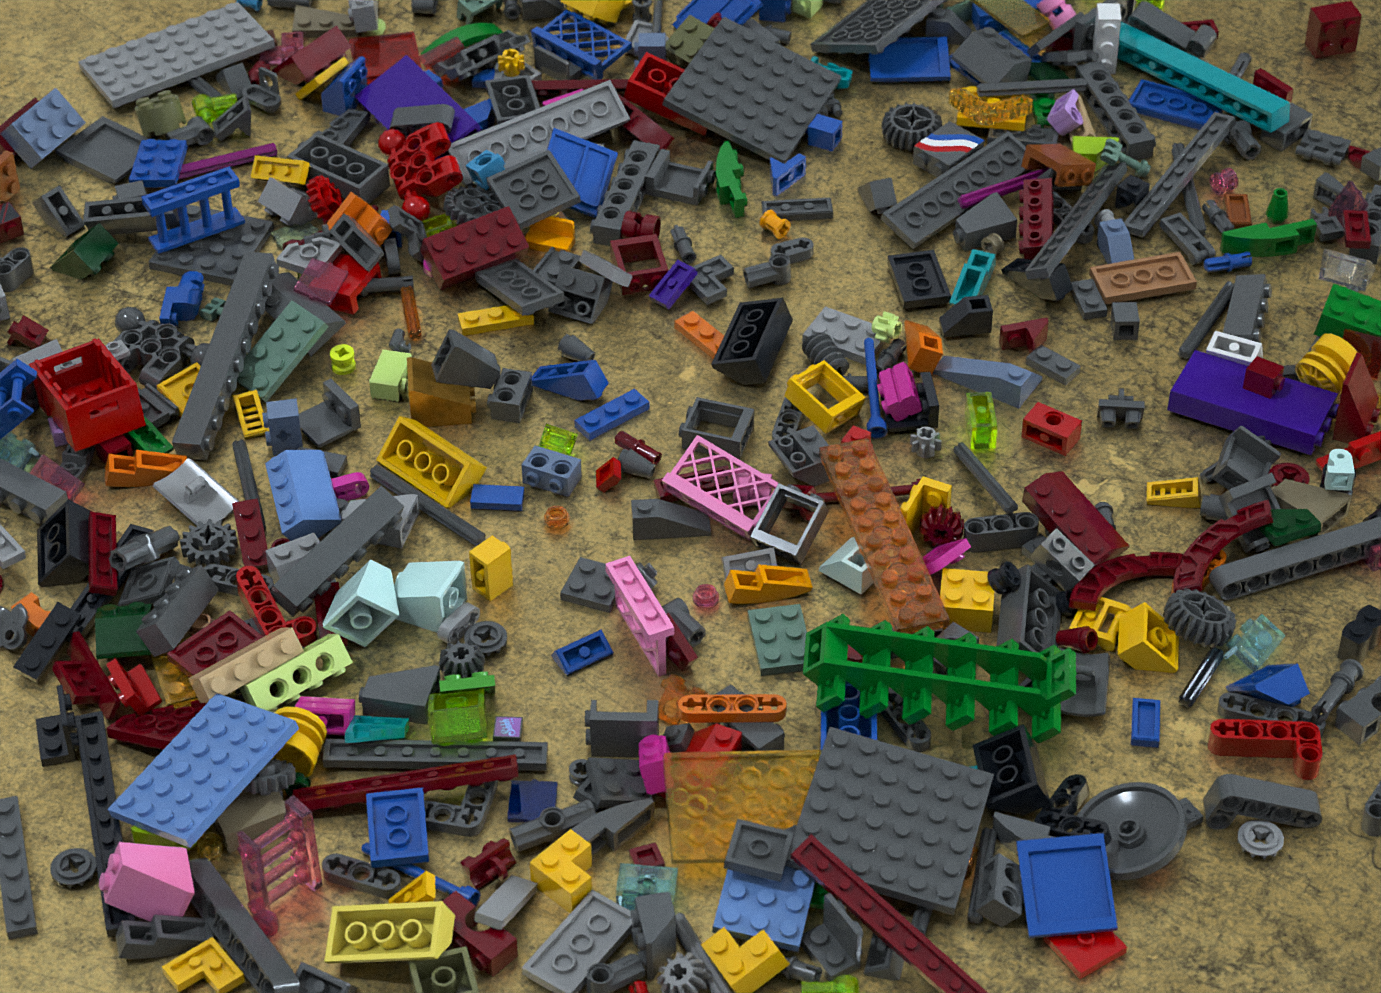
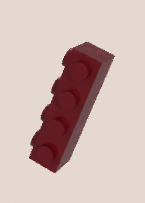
M1052 178L1023 180V189L1019 190L1020 204H1023V206H1019L1020 221L1023 220V223H1019L1020 238L1023 237V240H1019V254H1024V259L1033 260L1054 233Z

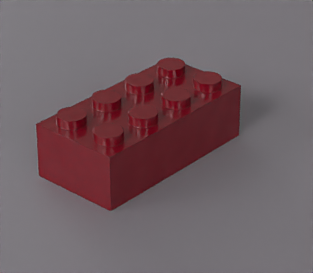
M507 206L424 238L420 251L441 291L474 278L475 272L513 259L520 260L525 258L529 245L510 207Z

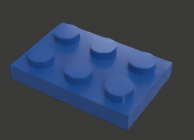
M141 140L129 177V183L142 180L144 187H171L176 185L188 149L187 140Z
M423 788L367 793L371 867L377 868L429 862Z

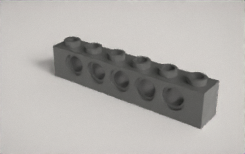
M1101 60L1076 65L1075 79L1084 78L1087 84L1086 91L1080 93L1110 137H1119V143L1122 144L1120 152L1136 161L1153 157V149L1156 146L1155 136L1147 129L1145 121L1141 120L1136 108L1132 107L1128 101L1127 95L1123 94L1118 82L1114 81L1109 69L1103 65Z
M633 140L630 149H626L624 161L619 163L617 176L612 178L611 188L605 192L604 203L599 205L597 217L591 221L590 233H593L594 244L610 246V241L621 239L623 217L626 211H638L646 194L645 176L660 152V145Z

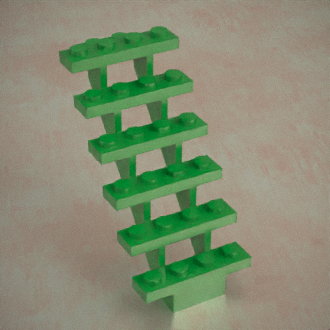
M841 614L806 633L803 675L817 685L816 707L823 713L844 702L847 681L860 691L859 713L863 717L868 719L888 708L890 687L903 698L902 720L911 725L931 714L933 693L946 704V727L951 731H955L974 721L975 700L989 711V733L993 736L1018 727L1019 706L1032 717V739L1040 744L1061 733V702L1076 695V653L1070 648L1061 651L1055 645L1039 653L1019 650V644L1013 639L998 646L977 644V638L970 632L956 640L935 638L934 631L928 626L913 634L892 631V625L886 620L871 628L850 625V619ZM848 645L863 656L862 663L847 661ZM891 651L905 662V669L890 667ZM933 657L948 669L947 675L933 673ZM976 664L990 675V682L976 680ZM1019 670L1032 680V688L1018 686Z

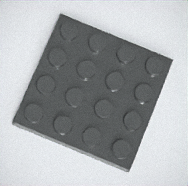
M188 204L189 223L202 219L200 207ZM210 209L211 215L222 212ZM242 215L245 219V224L158 254L155 251L149 260V268L181 276L189 271H197L202 273L205 281L232 286L245 251L260 252L274 230V222Z

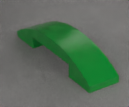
M493 23L465 25L449 31L436 39L421 52L420 57L433 68L432 66L436 63L450 58V53L483 41L491 36L499 35L503 31Z

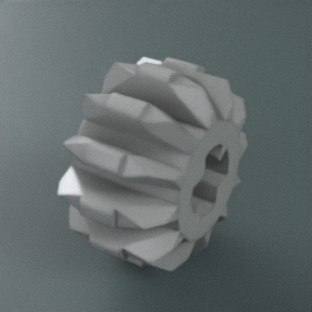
M677 952L674 960L666 957L667 966L659 967L662 975L657 978V981L661 986L662 993H698L701 989H707V984L704 981L709 978V975L705 969V964L690 952L685 956Z

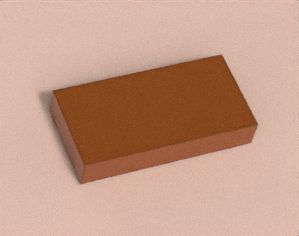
M1224 194V209L1228 214V219L1234 225L1233 230L1251 226L1248 195Z

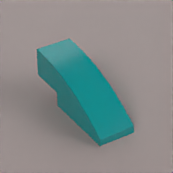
M972 249L967 264L964 263L949 305L954 306L964 297L983 295L996 266L995 254Z

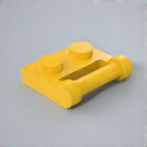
M1101 597L1096 611L1078 609L1069 629L1089 626L1097 632V644L1105 651H1113L1117 644L1116 638L1119 633L1120 615L1131 610V608L1124 603ZM1108 613L1114 614L1115 617L1108 632H1101L1100 629Z

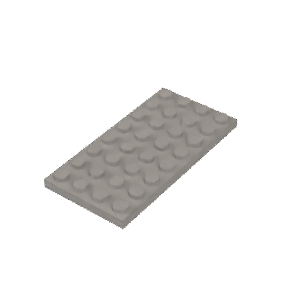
M236 2L227 4L225 7L217 10L208 11L199 17L189 18L183 23L168 26L166 29L156 33H149L140 39L130 40L124 45L109 48L97 55H90L78 61L87 78L110 105L116 108L274 48L275 43L274 39Z

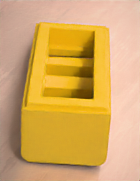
M257 390L233 395V402L244 439L265 435V431L269 430L264 428L263 409ZM255 405V407H252V408H248V409H244V410L241 409V408H244V407H248V406ZM257 412V414H253V415H249V416H245V417L243 416V415H245V414ZM255 419H260V421H256V422H252V423H248V424L245 423V422H247V421H251V420H255ZM260 425L262 426V428H259V429H255V430H251V431H248V430H247V429L252 428V427H256V426H260Z
M1198 477L1147 482V505L1201 508V488ZM1156 491H1160V495L1155 496Z

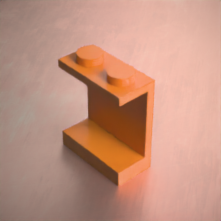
M350 192L327 222L328 228L331 230L345 213L354 218L379 246L383 244L393 231L389 222L353 192Z

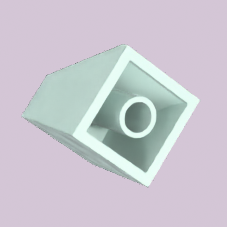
M370 559L336 592L323 622V628L366 647L399 616L391 569Z
M464 562L408 563L403 572H399L394 583L399 616L396 620L438 633L442 622L467 600Z

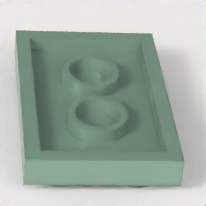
M795 604L748 610L747 618L761 676L803 671L807 630L801 605Z

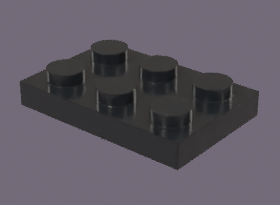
M934 250L888 255L887 264L904 309L950 302L951 294Z

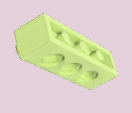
M328 634L304 647L303 653L241 686L239 690L245 702L274 712L278 709L277 705L284 701L287 704L300 698V692L307 688L310 691L324 684L322 680L331 675L333 678L343 674L346 671L345 667L353 662L339 634ZM319 656L323 660V666L320 670L316 668V660ZM296 669L300 672V680L297 683L293 680V673ZM273 682L277 685L275 696H272L270 693V685Z

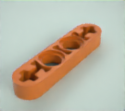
M776 694L686 695L678 703L679 717L681 720L689 723L779 722L786 717L787 713L786 700L784 697ZM715 705H722L726 709L722 712H715L711 708ZM743 705H750L754 709L744 712L739 708Z

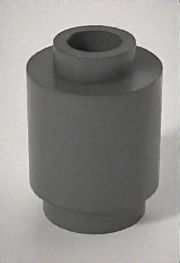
M1204 495L1200 515L1206 516V519L1213 521L1229 519L1218 498L1221 495Z

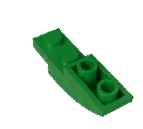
M724 141L716 161L717 198L720 205H730L735 218L744 217V207L748 203L746 194L741 192V177H744L743 165L738 163L737 152L735 149L732 150L729 141Z
M1308 219L1269 228L1265 222L1222 232L1220 251L1230 255L1249 252L1251 255L1247 257H1273L1297 253L1298 246L1314 242L1317 223L1314 219Z

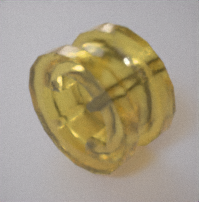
M205 833L197 841L198 852L201 858L204 857L209 861H215L224 853L222 837L217 833Z

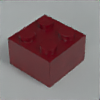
M1352 1L1310 8L1305 45L1314 58L1318 59L1356 52L1362 20L1361 13Z

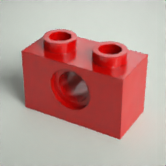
M1037 402L1023 418L1021 437L1066 456L1080 440L1082 420Z

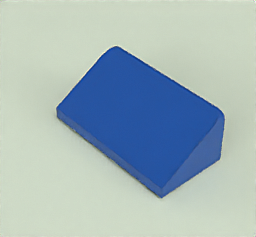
M601 629L555 650L551 656L567 676L612 655L614 652Z

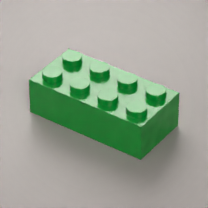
M1333 283L1314 335L1321 337L1324 334H1334L1344 340L1346 339V341L1348 338L1349 344L1350 338L1351 346H1353L1352 338L1362 336L1363 353H1365V336L1366 354H1368L1369 350L1370 355L1369 336L1375 337L1381 343L1379 339L1381 338V301ZM1350 331H1351V333H1354V334H1356V333H1357V334H1358V333L1364 334V335H1356V336H1348V337H1345V335H1348V334L1350 333ZM1360 338L1353 339L1354 346H1361L1360 343H1355V341L1360 340ZM1373 340L1371 342V346L1375 345L1377 342ZM1375 345L1374 347L1381 358V353L1377 345Z

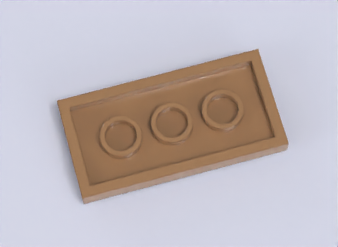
M1181 252L1093 266L1089 270V275L1094 280L1105 305L1112 304V302H1124L1196 289L1197 281Z

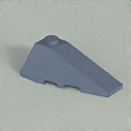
M943 356L932 373L1018 409L1039 385L1043 377L1011 363Z

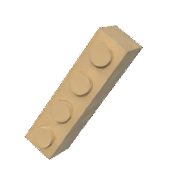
M292 627L279 628L188 679L199 702L208 703L215 694L218 693L225 696L303 653L304 650Z

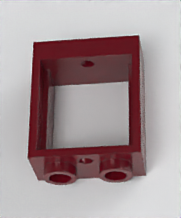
M657 234L610 241L611 262L625 272L623 263L655 259L658 268L627 272L633 277L628 287L619 284L622 295L653 291L669 271Z

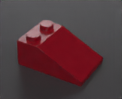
M1356 353L1343 382L1332 440L1346 444L1371 435L1374 429L1372 423L1377 424L1381 409L1377 408L1378 394L1361 353Z

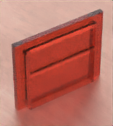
M414 31L349 39V44L352 46L350 48L352 61H355L360 56L365 57L367 85L406 55L422 69Z

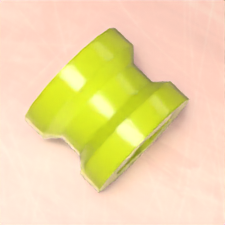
M340 344L330 350L331 369L338 375L350 374L356 368L354 349L350 345Z

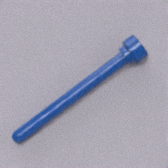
M866 338L864 340L871 414V418L867 422V431L871 432V438L878 439L887 435V423L880 413L874 341L872 338Z
M364 843L361 850L364 854L370 856L369 843ZM413 864L391 866L415 879L425 872V870ZM435 876V889L447 895L452 894L456 890L473 905H478L481 896L479 890L471 886L458 887Z

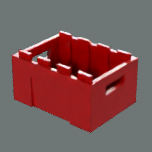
M94 338L90 342L41 360L36 359L29 364L31 368L37 371V378L33 383L39 406L47 416H51L54 419L55 423L65 434L66 441L75 452L146 426L136 382L99 338ZM81 357L82 363L55 372L54 366Z

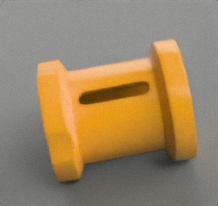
M767 210L759 221V225L764 230H770L773 232L774 237L778 239L785 237L791 227L790 221L781 219L773 210Z

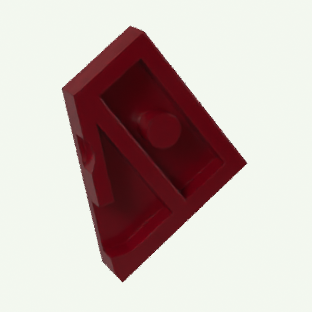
M667 613L666 615L674 626V635L666 637V656L683 672L693 665L698 656L670 614Z

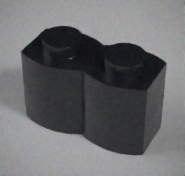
M1372 605L1364 606L1357 613L1356 620L1349 622L1343 628L1338 658L1343 661L1353 659L1362 663L1367 657L1368 650L1375 648L1380 643V609Z

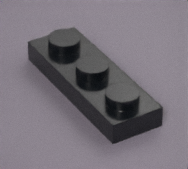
M57 602L13 666L14 671L38 683L81 620V614Z

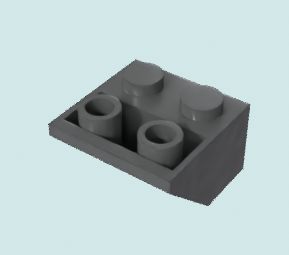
M561 265L555 286L564 292L565 301L548 308V311L593 324L608 302L613 281L606 277Z
M814 425L768 441V445L792 477L814 487L837 479L838 456Z
M670 891L635 897V909L630 910L633 926L631 928L632 941L634 946H638L639 951H637V955L641 959L647 980L654 979L659 973V967L667 963L666 957L671 958L676 952V914Z

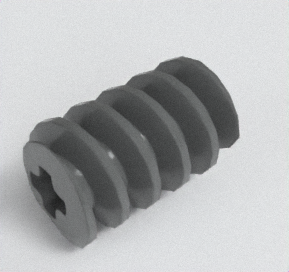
M814 334L803 341L802 350L812 364L816 365L825 360L842 376L848 371L849 362L845 359L839 348L836 347L830 335Z

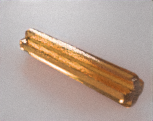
M403 286L401 288V298L408 336L411 340L415 338L420 339L422 335L414 290L411 286Z

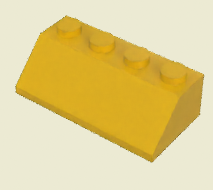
M402 416L398 417L376 461L449 509L472 492L473 484H479L487 469L486 466L418 421Z

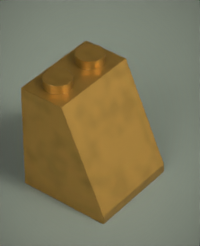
M408 357L407 372L411 419L418 421L425 427L472 424L471 414L476 413L475 398L470 399V397L475 396V388L436 382L431 365L432 362Z

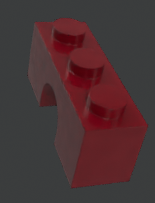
M455 890L443 900L444 904L455 915L451 945L453 949L467 946L470 960L478 970H484L491 977H494L518 957L517 938L504 928L502 930L492 927L484 931L471 930L477 925V922L474 921L476 906Z

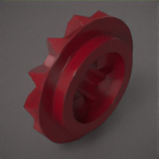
M1280 463L1269 470V473H1272L1276 480L1272 487L1278 486L1284 481V478L1309 484L1310 481L1308 472L1303 467L1294 463Z

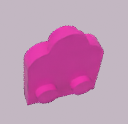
M964 538L935 547L906 569V574L909 578L907 580L910 585L941 570L949 563L954 564L965 557L963 553L971 548L968 540Z

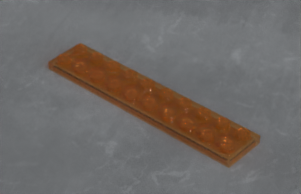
M869 438L819 447L820 459L894 631L913 634L926 626L932 630L949 627V616Z

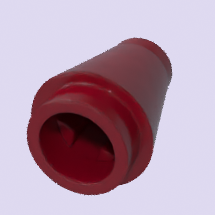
M1089 626L1060 630L1056 635V643L1058 646L1088 653L1096 648L1098 635Z

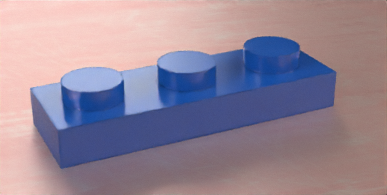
M634 388L575 419V428L590 441L649 410L650 404Z

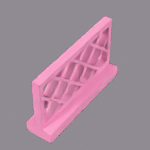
M698 435L671 473L667 472L662 479L664 490L749 541L757 522L772 496L771 494L770 496L759 498L757 487L769 485L775 490L778 482ZM700 444L709 450L710 457L695 460L693 453ZM725 459L730 462L731 470L716 473L714 461ZM711 462L713 473L698 476L696 465ZM693 466L695 477L683 479L678 476L682 468ZM747 472L751 475L753 482L737 485L735 474ZM733 475L735 486L719 489L717 478ZM715 479L717 490L705 492L701 489L699 482ZM754 488L756 499L741 502L739 491ZM736 491L738 503L727 505L722 502L721 494ZM758 504L759 512L753 520L744 515L742 507Z
M630 556L606 563L605 571L615 586V605L657 675L659 677L666 675V637L674 635L673 624Z

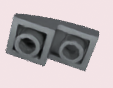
M68 445L62 453L61 465L53 474V484L78 487L90 466L95 452V445L77 452Z

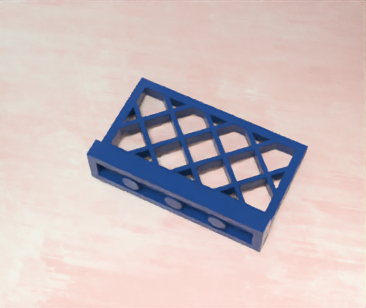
M567 9L542 29L536 26L531 30L533 48L540 46L582 68V74L593 80L602 79L603 71L632 48L631 42ZM567 18H570L573 21H575L573 23L562 24V22H564ZM589 28L591 31L578 32V29ZM575 29V32H574V33H565V34H563V31H562V30ZM560 31V34L553 35L550 32ZM604 36L607 38L606 40L594 41V37ZM591 37V41L579 42L578 40ZM576 39V43H567L566 41H564ZM612 45L622 46L618 49H610ZM607 46L608 49L595 51V47ZM592 48V51L584 52L580 49ZM608 56L603 62L596 58Z

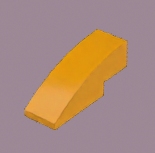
M758 564L755 572L730 570L724 583L728 601L733 604L778 601L810 592L813 588L807 569Z

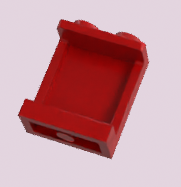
M339 254L319 279L316 278L308 286L309 290L332 310L354 315L359 309L356 297L372 278H382L379 262L368 272L352 256Z

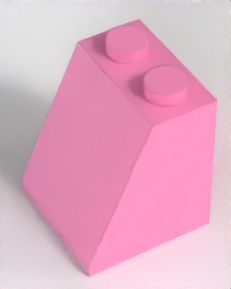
M119 842L114 854L111 853L109 856L106 872L101 874L99 880V888L104 893L105 903L150 922L154 915L183 917L195 893L187 848Z

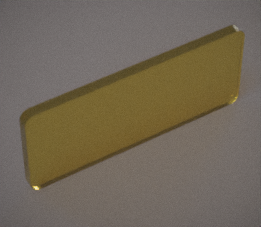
M971 0L1020 38H1026L1050 25V20L1024 0Z

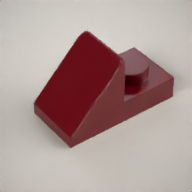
M1048 318L1001 325L999 338L1001 349L1006 350L1026 346L1029 354L1032 353L1037 347L1043 345L1047 339Z

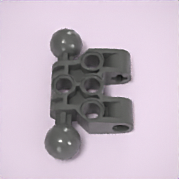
M127 306L119 310L115 316V326L121 334L113 341L122 340L130 351V356L117 361L127 373L135 367L142 365L144 368L139 375L140 384L145 386V384L149 383L157 390L158 384L183 370L182 364L188 358H190L192 365L196 362L200 366L202 365L210 343H202L196 346L193 338L178 332L173 324H160L155 320L146 322L143 313L136 307Z

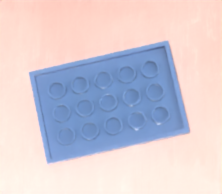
M217 693L107 810L113 818L191 848L296 733L299 726L293 719Z

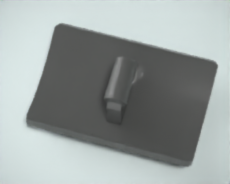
M1076 653V695L1061 702V713L1080 717L1102 716L1106 713L1110 655L1108 653Z

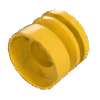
M1324 334L1311 347V352L1306 353L1295 365V372L1302 383L1335 392L1339 396L1346 375L1358 352L1341 337L1334 334Z
M299 707L277 709L274 713L295 720L299 729L272 759L286 760L287 763H293L295 772L303 773L305 777H309L313 773L318 755L326 738L327 730L325 724L312 712Z

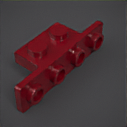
M73 632L67 648V654L72 661H55L52 671L63 686L65 693H70L72 705L98 704L105 718L113 720L116 711L120 707V699L81 633Z

